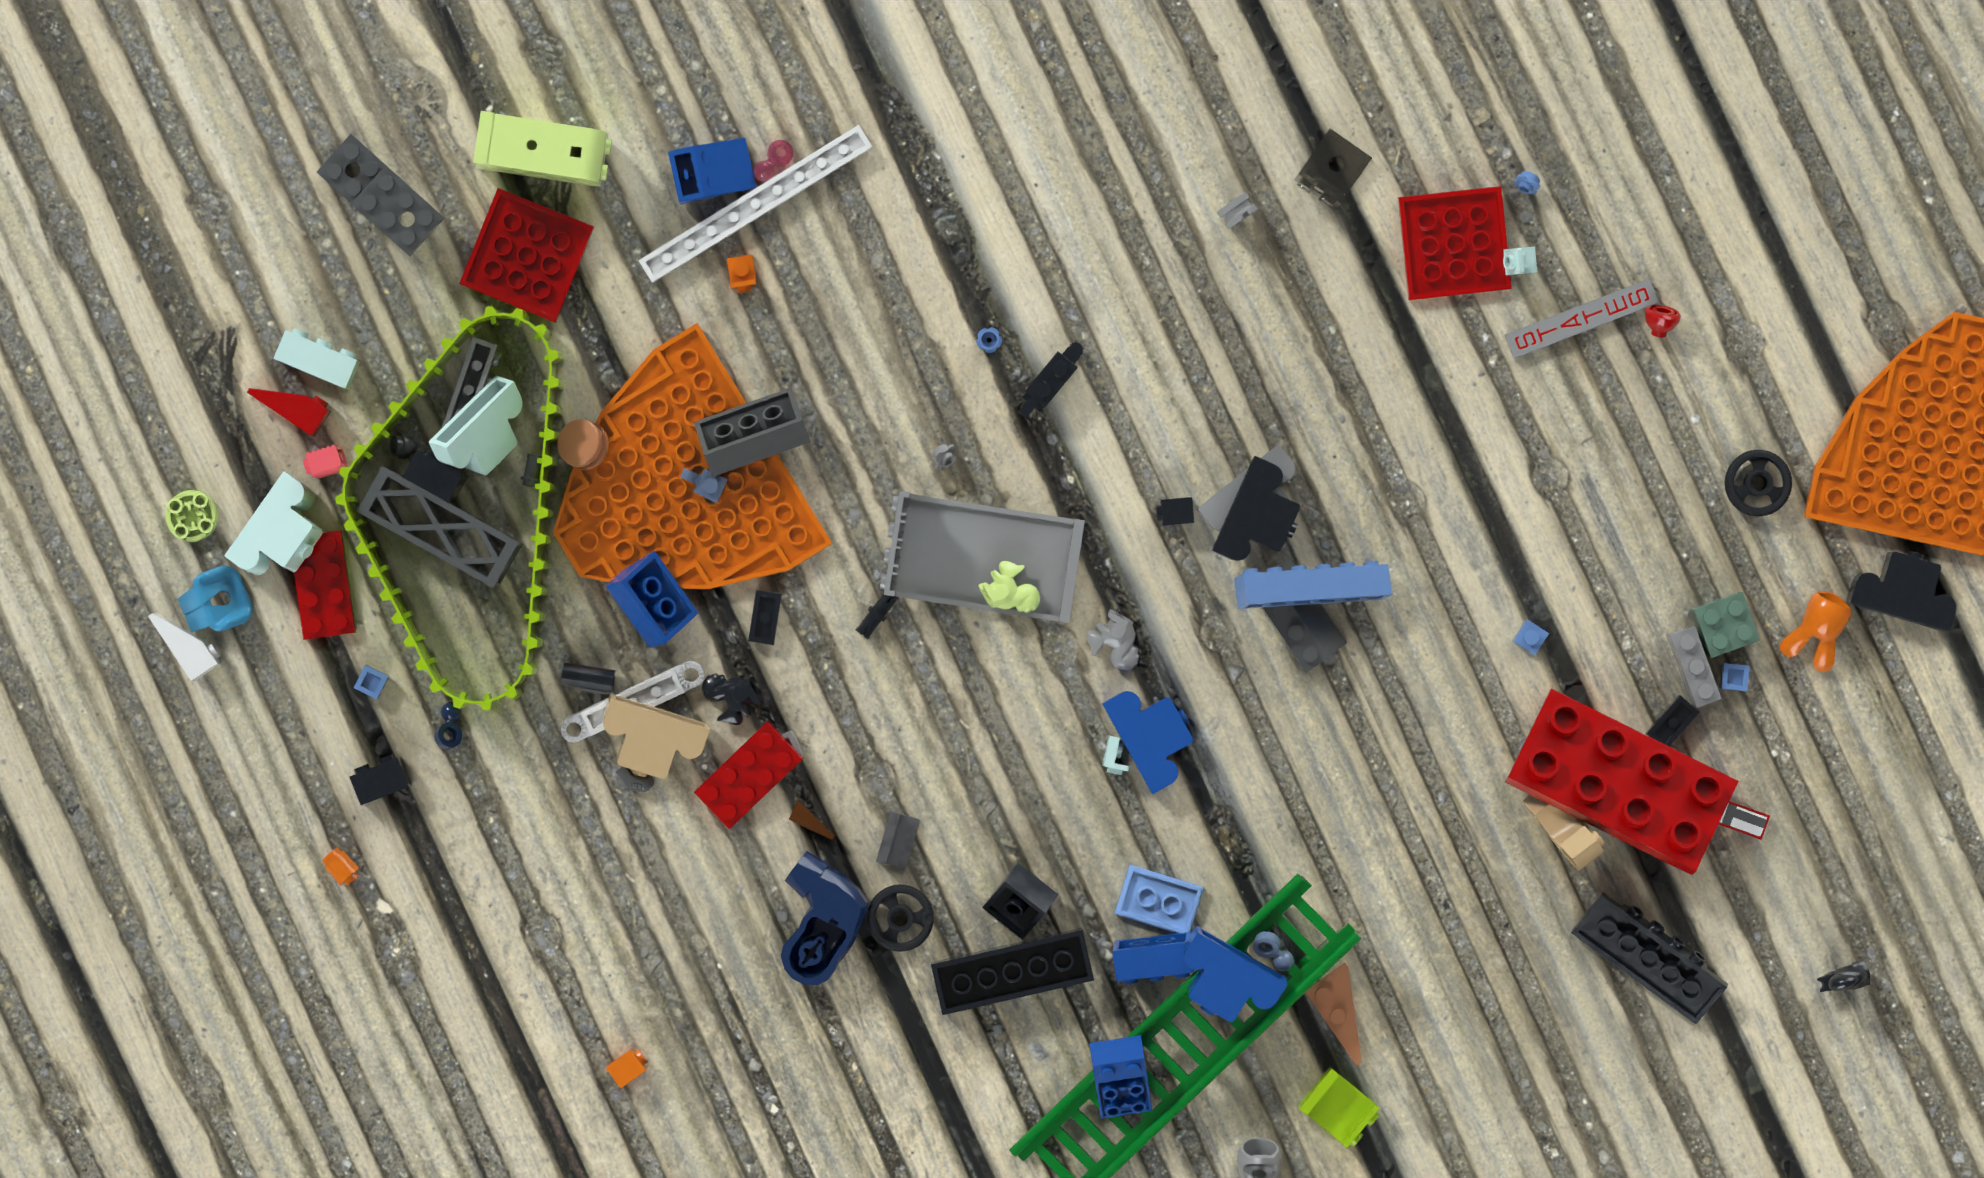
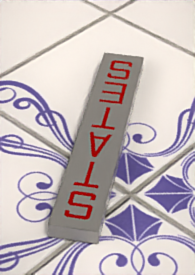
M1647 279L1505 334V338L1513 359L1657 304L1659 301L1650 279Z

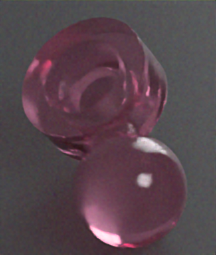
M785 140L772 142L767 150L768 159L766 161H759L753 168L756 179L768 181L774 174L775 166L784 167L788 165L793 157L792 146ZM779 148L785 151V155L782 157L776 154V150Z

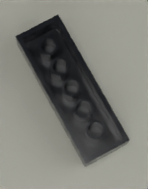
M1082 928L931 962L942 1015L1094 981Z

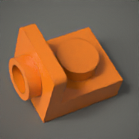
M753 255L727 258L731 289H736L737 293L751 292L752 287L757 286Z

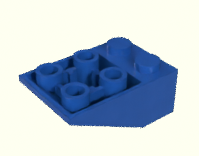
M746 138L668 151L680 205L756 188Z
M1141 1035L1089 1043L1101 1119L1152 1111Z

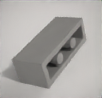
M1688 626L1666 634L1691 705L1698 708L1722 699L1695 626Z

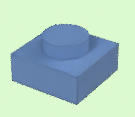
M1526 619L1513 642L1536 655L1549 633Z
M1722 663L1720 689L1747 691L1750 666Z
M365 665L354 688L378 699L389 676Z

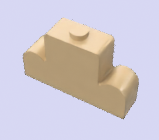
M611 693L603 715V725L607 733L613 736H619L624 733L617 754L618 765L632 769L633 774L641 777H647L648 774L665 779L676 750H679V753L687 759L697 758L704 749L710 731L709 724Z

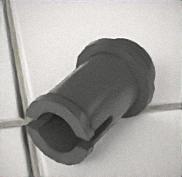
M527 454L524 477L521 476V480H523L522 485L535 488V484L540 483L541 464L537 463V458H542V456Z

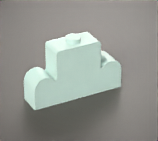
M495 376L429 441L438 461L457 468L466 467L468 470L488 475L517 446V439L508 422V418H515L522 409V398L515 382Z
M283 471L224 556L239 568L254 575H261L268 570L270 566L269 558L292 572L297 571L304 559L311 555L314 545L323 534V530L302 515V511L309 510L313 506L315 501L314 492L296 477Z

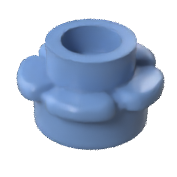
M990 327L989 329L984 328L979 331L977 346L981 350L984 349L985 352L992 353L996 351L997 347L1001 346L1002 337L999 336L997 329ZM987 338H991L992 341L990 343L987 342Z

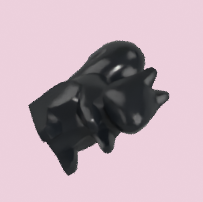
M715 673L708 675L702 683V692L707 700L715 703L725 700L728 709L718 716L717 721H725L731 725H741L743 722L742 713L746 717L751 715L748 705L752 702L759 704L764 701L751 679L734 677L726 680L724 675Z
M1855 961L1850 965L1828 972L1817 978V981L1822 984L1820 992H1841L1870 985V972L1864 961Z

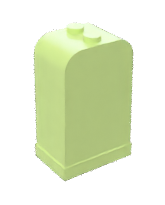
M481 111L473 163L479 170L496 171L575 184L601 186L602 180L606 181L608 165H604L606 154L610 155L612 139H608L607 132L597 129Z

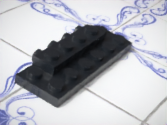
M1602 892L1573 927L1571 934L1691 1022L1697 1024L1727 989L1728 983L1707 969L1706 958L1700 952L1694 951L1691 953L1685 948V943L1681 938L1675 935L1671 938L1664 933L1665 929L1659 922L1652 920L1650 923L1642 917L1644 913L1637 906L1631 905L1629 907L1626 904L1621 906Z

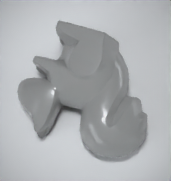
M1110 609L1108 612V617L1110 618L1108 624L1105 625L1097 622L1096 626L1100 632L1090 630L1087 633V640L1092 648L1091 654L1095 656L1102 646L1106 644L1113 648L1110 655L1112 665L1118 670L1129 671L1138 664L1140 656L1138 648L1133 646L1135 640L1134 622Z

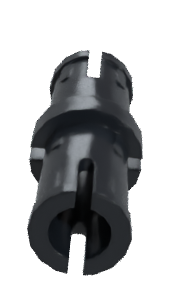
M883 593L875 605L868 608L869 613L855 630L869 639L879 623L886 620L887 617L885 615L899 597L884 595Z

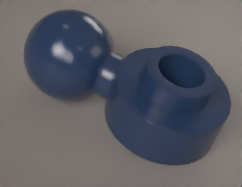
M453 702L443 705L441 716L445 723L440 725L434 734L437 745L443 749H452L459 745L462 740V731L455 724L461 717L462 711L453 707ZM444 733L449 735V741L445 740Z

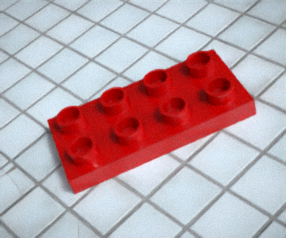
M1552 688L1505 783L1692 876L1697 871L1739 782Z

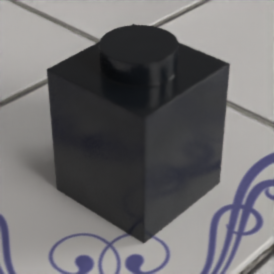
M1192 497L1160 500V505H1156L1157 521H1162V526L1194 523Z

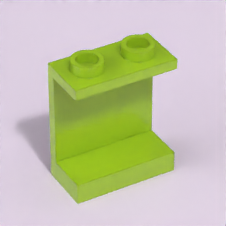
M1331 1067L1326 1070L1297 1106L1299 1110L1312 1118L1346 1148L1350 1144L1355 1146L1363 1136L1361 1131L1366 1125L1371 1126L1379 1117L1377 1111L1380 1109Z

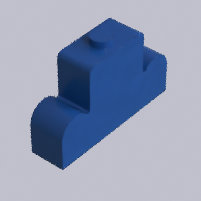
M1131 691L1121 692L1102 703L1151 793L1154 794L1175 782L1178 777L1177 765L1166 758L1193 742V738L1186 727V724L1190 722L1184 711H1177L1172 700L1168 697L1140 711V699Z
M1196 926L1184 946V959L1187 966L1191 969L1199 970L1188 987L1189 998L1201 1005L1200 1008L1209 1015L1217 1014L1223 1019L1233 1022L1249 997H1252L1253 1003L1258 1008L1269 1009L1276 1004L1288 985L1286 977L1199 926Z

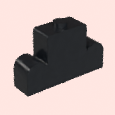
M1253 457L1213 545L1212 552L1233 561H1240L1247 558L1250 554L1251 545L1249 540L1277 552L1281 551L1287 536L1293 537L1298 526L1294 521L1300 510V505L1272 492V489L1277 488L1283 480V473L1277 465L1260 457Z
M1909 551L1908 555L1900 552H1888L1880 578L1874 573L1857 574L1851 582L1846 599L1848 604L1942 632H1950L1956 612V603L1952 597L1942 594L1934 595L1941 572V565L1923 560V554Z

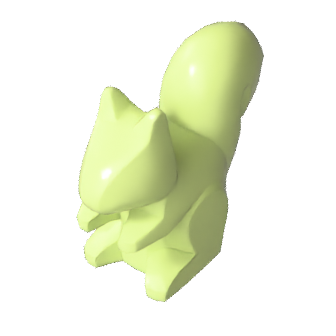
M1002 561L999 564L1000 574L996 570L990 572L994 581L991 584L981 583L978 585L988 605L992 608L997 607L1000 609L1016 607L1019 612L1024 611L1025 613L1034 611L1038 607L1040 594L1037 588L1032 584L1017 586L1013 579L1025 568L1024 565Z

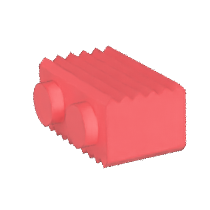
M333 444L331 447H322V449L307 452L306 459H303L306 473L318 479L339 473L341 467H348L343 448Z

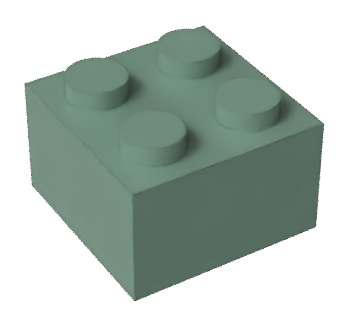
M1736 592L1689 609L1707 658H1713L1760 641L1743 592Z

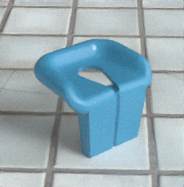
M226 565L197 575L193 580V588L177 599L191 632L209 626L214 631L228 630L246 623L253 614V604L240 574L234 568ZM220 591L228 594L230 598L228 605L212 606L210 599Z

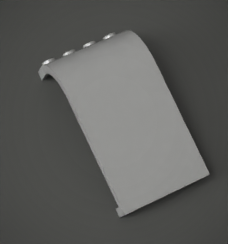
M903 491L899 492V496L893 497L891 511L896 512L895 522L889 523L888 537L892 538L891 548L886 547L884 563H888L887 574L882 573L880 589H885L884 595L1069 623L1085 520L945 500ZM1002 561L1024 565L1025 568L1013 579L1017 586L1023 584L1035 586L1040 594V603L1034 611L1028 613L1024 611L1019 612L1016 607L1010 609L992 608L986 602L978 585L981 583L991 584L994 580L990 572L996 570L1000 574L999 564Z

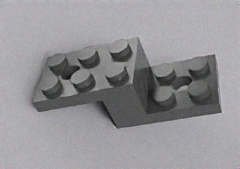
M352 134L345 139L317 171L351 205L409 256L419 248L445 219ZM353 163L358 164L361 169L360 174L355 178L349 177L346 172L347 167ZM407 212L412 213L415 217V221L410 227H404L400 221L401 216Z

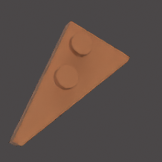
M1343 963L1317 981L1305 993L1357 1066L1362 1061L1347 964Z

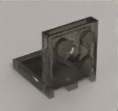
M1330 128L1294 180L1298 182L1297 186L1306 193L1310 194L1312 192L1320 197L1318 201L1330 209L1331 207L1337 209L1372 157ZM1337 157L1342 160L1343 168L1341 171L1334 172L1329 168L1331 158Z

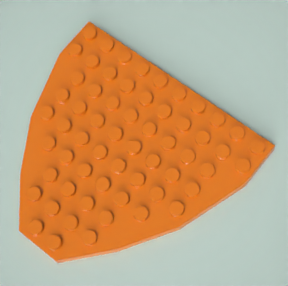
M1952 312L1903 348L1854 398L1814 466L1804 518L1984 556V318Z
M698 323L655 348L600 412L595 424L604 429L609 441L608 452L604 460L592 469L583 470L573 467L553 534L579 577L610 582L622 570L655 551L681 589H712L789 571L833 544L778 454L720 474L719 476L728 480L717 503L694 493L696 484L680 477L684 468L699 475L702 474L704 469L710 471L694 422L746 404V401Z

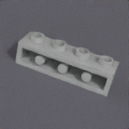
M475 337L472 338L442 428L494 378L491 376L494 366H499L503 355L502 352H499L500 346Z

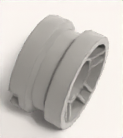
M1247 192L1217 212L1220 218L1225 219V226L1228 230L1258 210L1256 205L1251 204L1249 201L1250 196Z

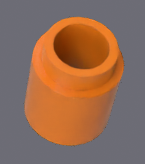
M338 847L322 859V862L325 864L324 868L340 886L344 883L349 886L359 877L357 872L360 868L344 850L341 851Z

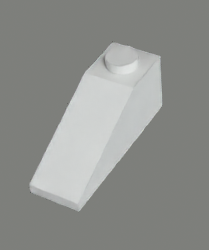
M152 613L148 616L191 681H196L221 664L218 659L221 655L214 644L209 645L205 640L157 613Z

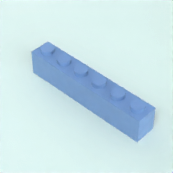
M1368 561L1363 563V566H1355L1354 562L1339 564V567L1331 568L1330 564L1316 565L1315 569H1307L1305 565L1291 567V570L1282 571V567L1268 568L1267 572H1258L1257 568L1243 570L1241 575L1234 578L1238 609L1383 600L1392 595L1388 564L1379 565L1378 561Z

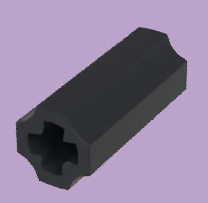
M564 663L561 684L613 692L616 670Z

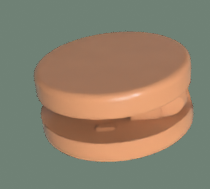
M576 419L566 424L561 430L557 441L558 453L562 460L571 466L583 470L598 466L604 460L609 447L608 436L604 429L585 419Z

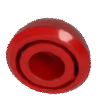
M1651 305L1645 309V320L1652 329L1651 334L1656 337H1666L1667 332L1673 330L1681 318L1680 313L1676 309L1668 306Z

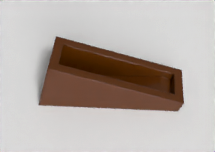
M799 800L797 801L789 820L833 840L835 834Z

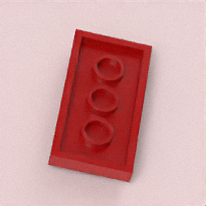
M342 530L324 532L314 545L311 555L304 559L297 571L294 572L303 640L356 633Z
M767 721L694 793L730 829L804 757Z

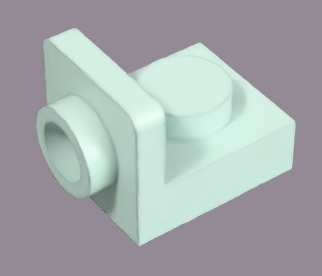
M1535 247L1503 250V265L1506 275L1537 272Z
M1108 735L1102 766L1108 767L1107 772L1122 775L1123 771L1129 772L1130 766L1115 763L1116 758H1121L1123 744L1119 743L1120 738Z

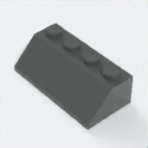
M792 388L694 422L704 457L713 477L810 442Z
M1287 558L1276 567H1282V571L1291 570V567H1294V565ZM1321 604L1261 608L1304 672L1314 668L1347 643Z

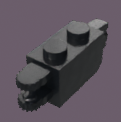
M1072 342L1069 345L1070 347H1067L1062 354L1057 351L1025 390L1022 398L1027 402L1018 411L1022 416L1027 418L1034 409L1039 412L1043 408L1045 409L1078 368L1074 364L1083 353L1084 348L1081 343Z

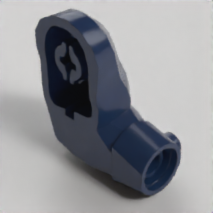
M806 851L784 881L803 899L806 897L810 908L804 915L799 928L784 943L781 959L784 970L792 979L803 985H819L829 980L838 964L853 946L869 902L861 889L847 876L830 867L829 863Z

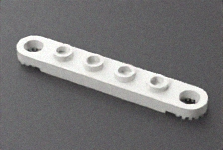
M687 661L615 695L655 707L700 685L704 679V671L699 663ZM691 667L698 671L697 679L688 681L684 678V672L687 668ZM609 698L566 717L561 723L563 738L568 742L574 743L605 730L603 715ZM576 722L581 726L580 733L577 735L568 734L566 727L569 723Z

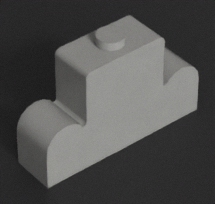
M1279 444L1261 457L1281 469L1283 473L1282 483L1289 481L1294 476L1295 465ZM1248 468L1197 508V511L1214 530H1221ZM1279 486L1272 489V492L1289 499Z

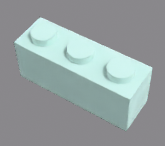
M296 328L292 332L285 330L273 359L349 390L361 362L354 359L355 353L341 348L339 353L330 349L331 343L319 338L316 342L308 340V334Z

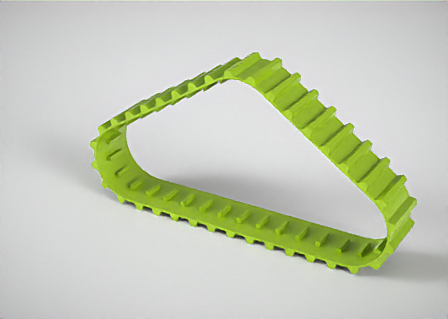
M493 306L486 307L484 316L477 317L473 321L466 318L459 321L461 331L453 340L444 337L441 341L444 351L436 361L426 359L423 364L427 372L418 382L413 380L407 382L406 386L409 394L401 403L392 401L388 407L392 412L391 416L384 424L375 422L371 426L375 435L366 446L357 443L353 448L357 457L350 467L340 468L339 474L344 478L343 493L335 497L336 504L345 507L349 518L344 524L346 531L356 532L361 541L355 548L358 554L368 555L373 564L367 571L369 576L380 578L385 588L380 593L382 601H391L397 611L391 618L393 623L403 624L408 633L407 638L403 641L405 646L415 647L420 656V660L415 666L418 671L427 670L433 680L429 689L433 693L443 691L446 695L453 698V707L461 709L466 708L469 704H480L483 711L497 708L498 700L506 697L511 699L519 698L523 694L521 685L526 681L528 675L537 674L539 667L533 663L535 649L543 647V639L536 636L537 623L545 621L546 615L538 611L539 597L547 595L548 588L540 585L541 572L548 570L550 566L549 562L542 559L543 546L552 542V537L544 533L545 520L554 517V511L547 508V496L556 492V485L549 482V471L551 468L558 466V460L551 456L552 443L557 442L559 433L553 431L554 417L562 415V408L555 405L556 392L564 389V382L557 379V365L564 361L563 354L553 349L549 341L552 331L544 324L535 326L530 323L529 314L521 309L516 308L511 314L500 313ZM510 319L515 320L514 325L521 328L522 324L525 323L537 332L533 337L538 342L542 339L545 343L548 355H544V361L549 362V378L543 381V385L548 386L546 406H541V411L546 412L544 432H539V437L544 438L542 458H537V463L541 464L540 484H535V489L539 490L538 510H533V515H537L536 536H531V541H535L534 562H529L528 567H533L532 586L526 590V593H531L529 614H524V619H529L527 640L523 639L522 645H527L525 662L524 664H519L518 667L522 672L513 685L511 682L507 683L504 686L507 691L498 697L492 698L491 693L483 694L484 700L467 698L469 692L461 691V694L455 692L447 685L450 682L447 677L442 678L435 666V663L438 662L436 657H430L423 643V640L426 639L425 635H419L411 620V617L414 616L413 612H407L399 594L403 593L401 588H395L387 571L391 570L389 565H383L375 549L379 547L377 542H371L363 526L367 524L366 520L360 519L357 514L354 502H358V498L354 496V485L356 479L360 480L361 475L358 473L365 462L376 457L373 453L385 438L391 439L393 435L390 432L402 417H409L410 413L407 411L420 395L423 397L427 395L425 389L438 374L442 376L445 373L442 370L455 353L459 355L462 352L459 348L470 335H477L478 332L476 330L484 324L491 322L495 326L499 325L498 320Z

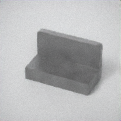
M890 811L876 862L906 868L920 820Z

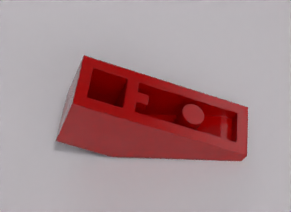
M249 388L247 391L248 394L313 437L316 436L332 412L326 408L329 403L317 395L311 398L306 395Z

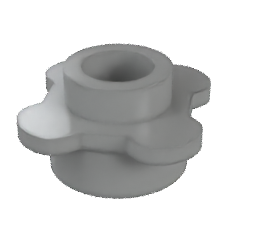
M942 444L933 451L932 460L936 463L934 468L937 471H941L944 467H950L956 461L955 445L947 446Z

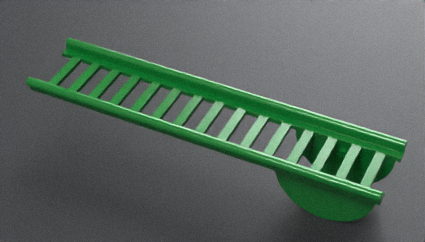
M1297 873L1226 941V943L1251 956L1247 949L1254 942L1256 935L1264 932L1266 929L1270 931L1277 924L1306 954L1299 961L1300 964L1298 966L1294 963L1292 968L1287 970L1289 976L1286 978L1288 985L1273 1007L1269 1009L1258 1008L1253 1003L1252 997H1249L1246 1004L1254 1013L1245 1022L1238 1015L1233 1022H1229L1236 1030L1225 1040L1190 1004L1192 1000L1189 998L1188 987L1199 971L1196 970L1127 1036L1141 1035L1142 1046H1145L1180 1082L1178 1086L1169 1092L1146 1069L1149 1088L1162 1101L1152 1111L1139 1113L1143 1119L1134 1127L1122 1116L1108 1117L1125 1135L1114 1145L1079 1109L1089 1099L1099 1108L1092 1069L1023 1135L1009 1151L1015 1157L1018 1156L1023 1162L1035 1151L1060 1178H1076L1042 1144L1053 1134L1088 1169L1081 1178H1111L1362 939L1358 935L1359 933L1349 923L1335 931L1301 897L1312 885L1302 875L1300 876ZM1294 905L1326 937V940L1317 948L1283 915L1290 906ZM1181 1011L1217 1046L1208 1057L1171 1021ZM1162 1029L1199 1065L1189 1075L1153 1039ZM1070 1117L1106 1151V1154L1098 1162L1061 1127Z

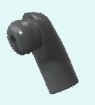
M621 767L616 771L629 790L647 792L654 785V779L651 775L647 774V777L634 776L631 770L625 767Z

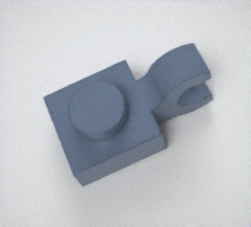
M684 468L680 476L696 484L694 493L716 503L728 480L719 475L713 477L711 471L706 469L699 475Z

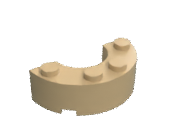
M1531 795L1523 800V803L1537 822L1542 825L1551 840L1578 871L1604 853L1601 846L1605 842L1596 831L1590 832L1585 822Z

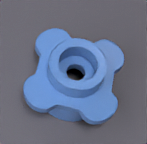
M1522 171L1513 182L1525 194H1536V189L1541 187L1539 177L1528 171Z

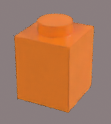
M632 1047L605 1068L621 1089L647 1070L645 1064L648 1061L640 1050L635 1051Z

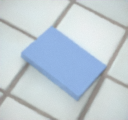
M1129 864L1114 914L1174 933L1190 932L1204 887Z

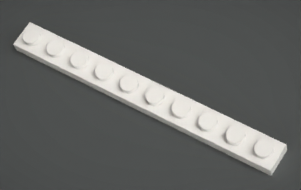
M857 125L638 261L651 282L654 283L870 150L872 145L860 126Z

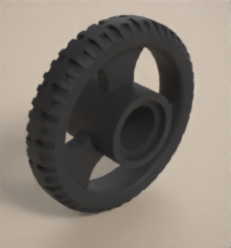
M1750 450L1736 457L1728 467L1725 475V491L1731 504L1740 512L1750 516H1767L1778 511L1787 502L1792 490L1791 472L1787 464L1778 455L1767 450ZM1749 460L1753 466V471L1745 476L1742 486L1734 485L1737 470ZM1767 462L1773 463L1780 471L1782 487L1773 486L1771 474L1765 471ZM1756 476H1760L1764 480V487L1761 490H1756L1753 487L1752 481ZM1749 494L1752 496L1768 495L1772 504L1756 508L1745 504L1744 500Z
M898 884L884 888L872 899L867 911V925L872 937L882 947L892 951H909L920 946L928 938L933 928L934 913L930 901L920 890L909 885ZM897 894H907L914 897L923 908L918 912H912L908 906L898 904ZM883 904L889 909L887 916L889 928L880 933L876 924V912L879 905ZM897 911L905 912L908 916V921L903 925L896 924L893 921L894 913ZM912 923L923 927L922 931L914 939L902 943L897 941L898 933L908 930Z

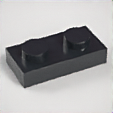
M756 590L749 642L774 645L782 594Z
M1678 695L1645 734L1670 747L1700 712L1681 695Z

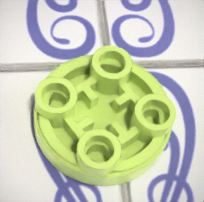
M196 490L183 491L174 496L167 504V526L176 538L183 541L198 542L204 540L214 532L218 524L219 514L217 506L212 498L203 492Z

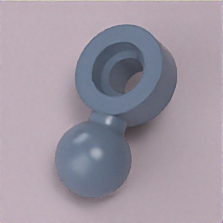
M1271 932L1258 933L1253 944L1254 952L1263 958H1273L1274 966L1280 971L1291 969L1294 964L1293 955L1286 950H1279L1281 942L1278 936Z

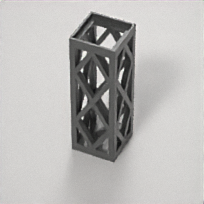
M381 466L357 509L358 513L492 588H499L523 545L521 541L455 504L447 502L404 479L403 475L385 466ZM395 480L411 490H388L392 481ZM418 497L432 524L404 525L390 498ZM432 502L470 523L444 524ZM380 503L389 519L375 512ZM476 529L492 557L463 558L448 530ZM437 531L448 552L412 532ZM491 535L506 542L501 553ZM470 564H494L489 575Z

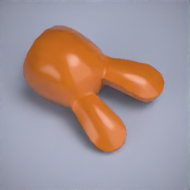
M1827 591L1815 592L1807 604L1801 625L1782 640L1779 646L1780 651L1787 657H1794L1799 654L1811 637H1816L1819 639V643L1813 658L1814 668L1820 672L1831 670L1835 661V641L1849 622L1851 607L1835 593Z

